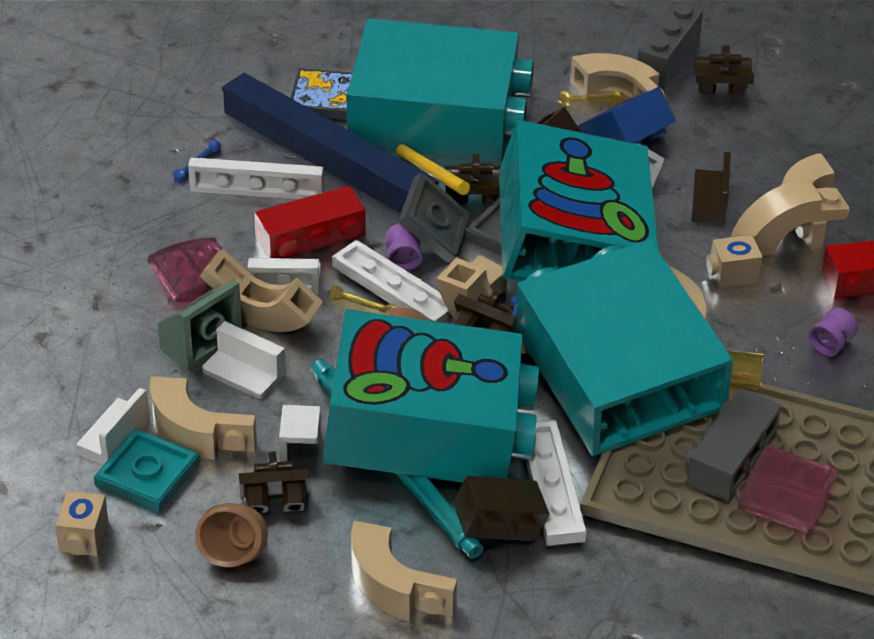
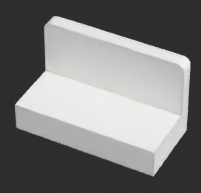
M248 258V272L257 279L273 285H285L298 278L314 294H319V259Z
M224 321L216 329L218 351L202 366L205 375L257 399H262L286 375L285 348Z
M139 388L128 401L117 398L76 444L77 455L104 465L135 428L142 430L150 421L147 390Z

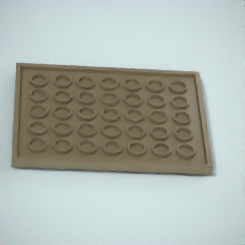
M731 375L729 400H732L737 391L743 388L782 405L777 432L729 502L687 484L689 470L685 466L687 454L693 445L699 446L702 442V436L707 425L710 422L715 423L719 416V412L602 453L580 503L581 514L874 595L873 411Z

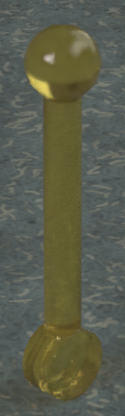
M563 91L559 93L558 101L562 104H566L569 101H612L613 104L618 105L624 101V94L620 91H615L612 95H570Z
M336 285L332 286L328 292L329 297L333 300L344 299L384 313L396 307L393 304L385 306L343 292L342 288Z

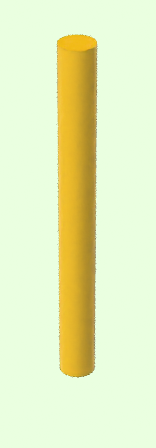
M404 144L396 148L397 156L436 178L444 185L461 195L469 192V183Z

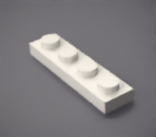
M190 157L188 164L190 192L302 199L324 193L323 167L193 157Z
M355 240L332 256V267L393 306L414 308L423 313L428 321L447 323L453 318L439 291L358 240Z
M557 421L536 422L532 456L530 460L525 461L530 480L537 481L550 514L542 528L546 545L585 542L586 529Z

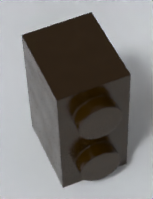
M467 475L453 502L465 537L536 541L550 515L539 485L535 480Z

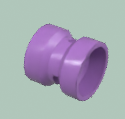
M402 224L392 226L386 233L387 259L405 271L417 268L422 260L421 247L419 246L420 240Z
M832 308L823 316L822 321L816 323L808 333L809 341L812 347L820 354L834 356L843 348L845 343L856 335L858 324L852 314L845 309Z

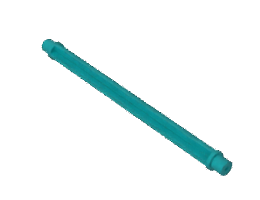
M318 359L312 364L311 370L316 375L317 382L331 396L336 369L328 365L324 359ZM396 473L460 551H464L470 559H475L481 555L483 546L479 543L477 537H465L457 512L427 477Z

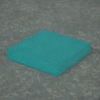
M135 428L94 475V484L96 487L160 512L200 464V455Z

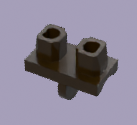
M722 45L721 54H709V57H695L694 59L696 83L699 85L700 93L712 94L716 91L717 84H728V92L744 94L748 84H753L754 82L752 59L742 57L741 54H730L729 45Z
M472 154V163L459 164V166H445L447 171L470 185V190L465 195L459 194L446 185L445 192L460 205L468 202V195H481V202L486 205H492L500 197L499 169L501 166H493L492 163H480L479 154Z
M496 289L490 297L480 294L477 301L462 294H458L454 305L457 313L452 324L521 334L520 331L516 330L517 317L512 315L514 307L505 304L506 293L504 291Z
M268 451L269 463H254V472L239 473L240 499H244L246 506H250L258 513L264 514L268 512L267 497L283 496L284 511H304L306 495L309 494V469L292 470V461L277 462L276 451Z

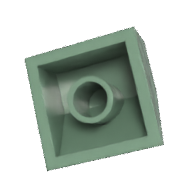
M232 280L218 286L158 323L160 350L188 371L214 355L218 351L216 329L224 321L242 329L239 282Z

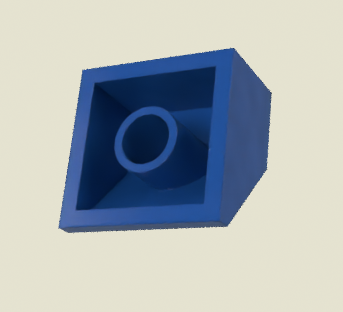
M660 86L619 103L579 124L578 127L585 134L643 145L642 139L648 137L649 141H652L666 134L665 127L676 122Z

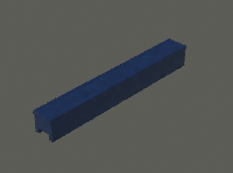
M245 72L222 86L225 114L311 163L323 167L325 171L399 213L402 212L415 176L422 172L436 185L439 184V180Z

